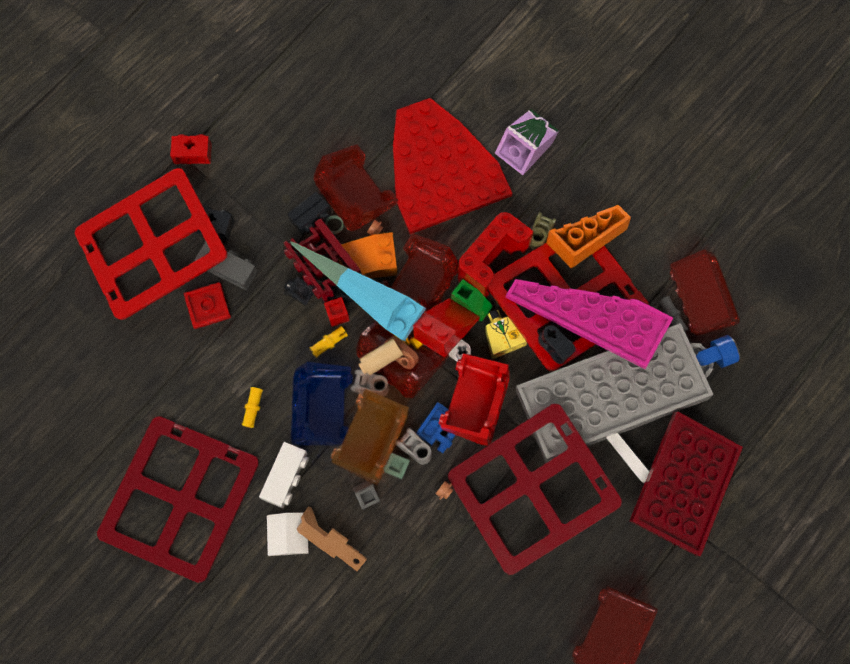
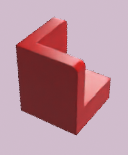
M342 297L324 303L331 327L350 321Z

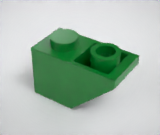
M463 279L451 294V300L478 315L481 322L493 308L477 288Z

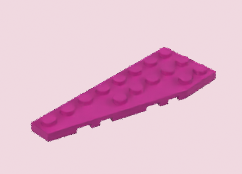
M515 279L506 294L507 299L645 370L673 320V317L639 300L621 299L618 296L599 295L600 293L570 288L569 290L552 285L551 287L538 285L539 283Z

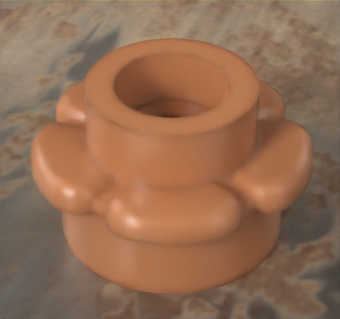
M374 220L367 233L370 235L379 234L383 229L380 226L382 222L380 221L379 223Z
M444 481L438 489L436 495L440 497V500L443 497L447 499L452 493L453 489L450 488L452 483L448 484Z

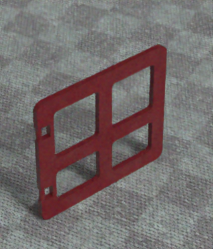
M551 404L448 473V480L452 483L454 490L502 569L509 575L522 570L614 512L622 505L620 495L559 404ZM553 423L568 448L557 457L531 472L515 447L547 424ZM565 423H567L572 431V434L566 436L561 428ZM502 455L515 474L517 482L484 504H481L468 485L466 478ZM578 462L600 495L601 502L567 524H563L541 490L540 485L571 464ZM600 476L607 485L603 490L600 489L595 481ZM523 495H527L548 527L550 534L518 555L513 556L492 524L490 517Z
M155 417L151 421L97 531V537L99 540L194 582L202 583L210 573L259 466V461L254 455L166 418ZM174 428L183 431L181 437L171 434ZM163 435L199 450L196 462L181 491L143 476V471L159 438ZM228 451L238 454L236 460L226 457ZM214 458H219L240 467L239 475L224 507L221 509L196 499L199 487ZM137 489L173 505V510L154 547L116 531V526L131 495ZM189 512L215 523L196 565L170 555V549Z

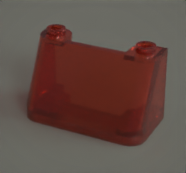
M357 144L322 156L314 173L315 184L350 231H355L393 208L398 202L392 191L385 190L381 193L363 168L366 156Z
M607 586L606 589L602 588L599 593L600 607L584 643L580 646L576 645L572 653V657H574L573 663L635 664L658 610L656 607Z

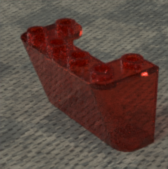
M412 233L403 248L409 259L392 287L386 280L383 281L382 285L413 299L426 308L425 313L440 304L443 294L450 287L451 280L458 273L459 264L449 246Z
M375 320L361 333L356 347L358 358L360 359L377 349L394 334L386 330ZM410 343L407 346L418 355V364L412 369H407L395 360L376 373L384 376L388 383L396 387L404 397L414 398L447 361L449 354L445 358L443 356L440 358L432 349L428 351L424 346L415 349Z

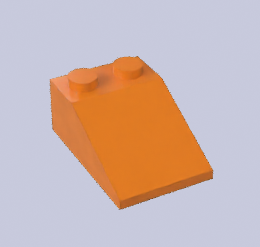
M393 233L375 234L342 244L343 248L360 268L362 275L370 279L397 275Z

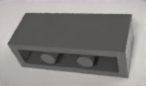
M207 242L201 248L195 261L210 252ZM230 250L227 252V258L223 262L207 270L246 291L258 273L255 263L249 259L242 260L235 252Z

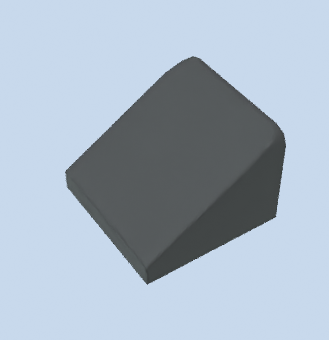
M371 480L353 487L362 510L380 501Z

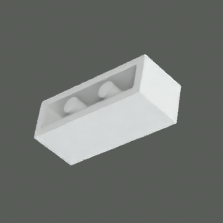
M284 442L259 497L283 509L285 504L289 505L293 495L291 494L293 486L296 487L301 478L299 475L301 468H305L308 463L309 457H307V452Z

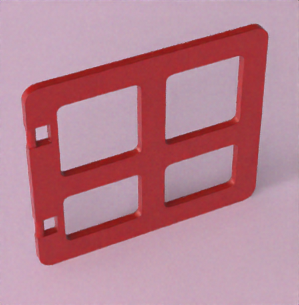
M181 168L170 171L81 224L75 230V236L86 255L85 257L101 290L106 296L114 316L119 320L130 317L223 262L228 255L192 184ZM176 185L192 216L163 235L156 237L141 206ZM125 214H129L143 242V246L108 266L93 235ZM200 230L210 248V252L178 272H174L164 254L165 249L195 231ZM89 244H92L94 251L89 253L87 248ZM152 259L161 277V281L129 301H125L116 283V279L146 260ZM115 290L118 298L113 301L109 293Z
M545 243L493 274V280L487 286V289L545 368L549 371H556L596 344L583 337L573 342L576 352L563 364H558L538 342L539 334L537 330L551 321L538 314L527 318L515 302L506 298L508 292L503 286L532 267H537L550 285L569 290L568 284L549 261V257L556 252ZM605 246L592 254L604 272L576 290L597 293L608 285L614 284L627 300L635 299L649 305L648 301L637 290L632 280ZM627 285L634 292V294H632L631 296L624 288Z

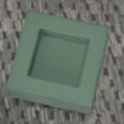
M391 453L384 472L402 480L410 460Z

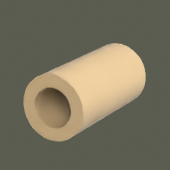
M391 339L360 358L361 363L358 365L364 374L368 372L369 375H372L403 356L394 339Z

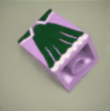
M530 109L506 128L495 154L520 174L524 175L551 146L559 130Z

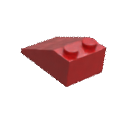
M449 298L426 311L413 325L414 339L445 358L476 324L480 317Z

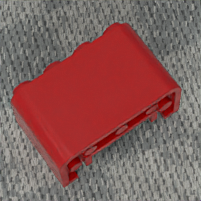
M508 212L498 214L460 258L458 269L459 283L462 279L487 298L489 296L487 286L493 280V271L489 266L503 250L510 255L515 251H521L525 254L530 248L534 231Z

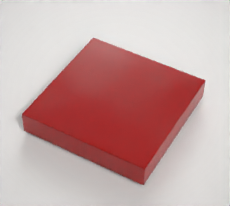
M220 282L184 293L194 329L231 318Z

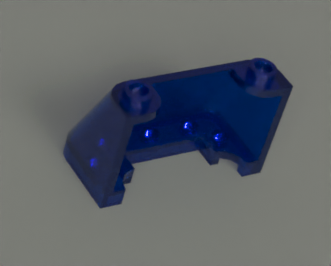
M306 362L296 368L293 376L291 443L293 445L346 446L349 444L351 431L347 426H344V390L351 385L353 380L351 367Z

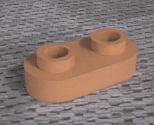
M392 336L384 342L385 344L394 339L403 354L396 361L403 367L412 369L418 364L419 358L416 352L399 338Z

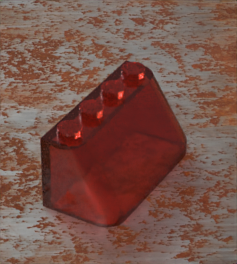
M704 249L670 264V275L678 286L676 292L679 298L683 300L684 305H682V309L685 315L689 317L690 322L688 325L692 333L702 335L740 323L719 262L713 253Z

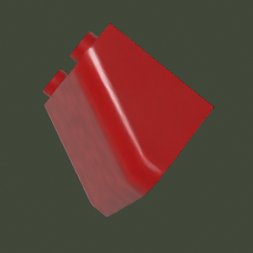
M463 353L462 358L458 359L456 364L459 378L449 410L445 414H441L439 425H441V430L480 445L488 446L492 442L510 380L509 365Z

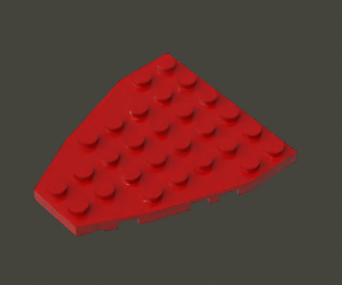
M428 98L397 110L393 142L396 203L409 234L512 196V191L498 161L459 120L434 100Z

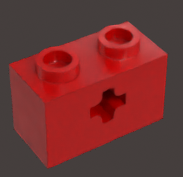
M184 134L172 136L170 157L174 164H211L212 143L209 136L203 134L196 136Z

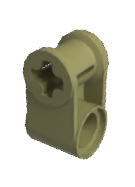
M538 213L532 228L534 232L530 248L535 250L546 243L549 231L553 229L557 219H550L543 216L542 213ZM534 237L541 238V241L534 240Z

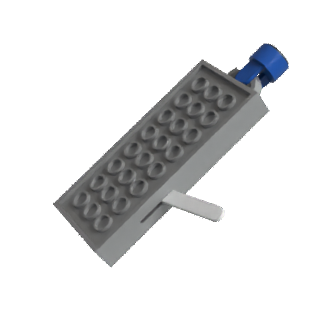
M680 323L667 329L646 370L610 351H606L517 385L516 392L527 419H530L551 404L561 405L587 446L607 439L639 480L645 483L649 471L619 434L709 400L713 396V392L706 378L712 372L714 362H717L721 368L737 363L740 359V352L736 342L729 335L712 340L708 349L698 343L690 344ZM549 423L533 433L545 463L557 457L568 448L553 423ZM567 423L561 426L566 436L572 434Z

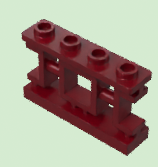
M321 218L315 222L316 226L309 228L312 236L299 243V245L320 255L326 253L330 260L338 264L339 259L345 267L362 275L360 268ZM318 234L322 236V238L325 240L328 246L325 243L321 244L317 248L314 246L315 244L321 241ZM292 238V239L290 240L291 242L297 243V242L294 240V238ZM283 242L286 248L283 250L289 260L293 259V265L298 273L302 271L304 274L302 277L306 284L313 286L314 289L312 291L317 299L321 298L324 303L327 302V297L334 296L331 287L336 284L328 278L322 282L325 289L323 290L312 275L317 280L326 275L319 269L317 270L305 256H302L305 262L303 264L294 249L298 254L301 253L291 243Z

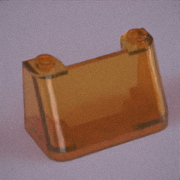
M365 389L363 394L359 393L355 404L358 405L357 412L342 445L339 448H334L330 458L333 459L332 463L378 485L390 455L394 451L395 443L399 439L409 416V407Z

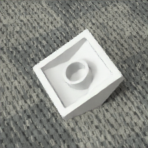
M303 513L267 515L268 556L309 554L308 539L297 531V527L302 522L300 517Z

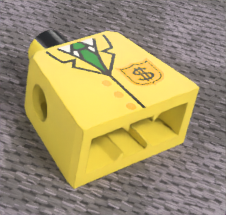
M498 310L488 314L491 323L486 325L485 333L492 359L526 346L527 342L508 317L502 319Z

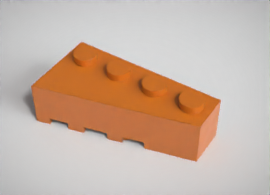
M619 205L598 212L595 216L589 218L587 216L579 222L568 223L563 228L550 230L546 243L570 268H573L626 231L631 217Z

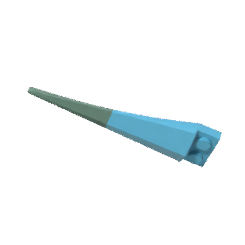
M290 242L292 246L386 330L403 341L407 339L413 330V325L424 313L425 307L387 286L297 243Z

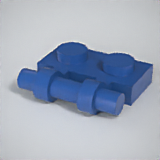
M437 402L416 434L431 446L436 440L439 441L441 444L437 450L443 454L453 444L452 440L456 435L449 432L445 437L441 435L443 430H441V425H439V419L441 414H445L449 409Z

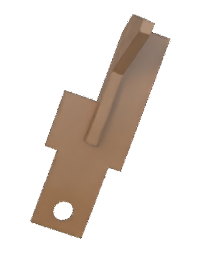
M308 506L300 517L302 522L297 527L298 533L331 557L335 558L338 556L346 564L358 571L367 558L347 543L348 539L334 528L329 533L318 526L312 508ZM354 559H358L360 563H355Z

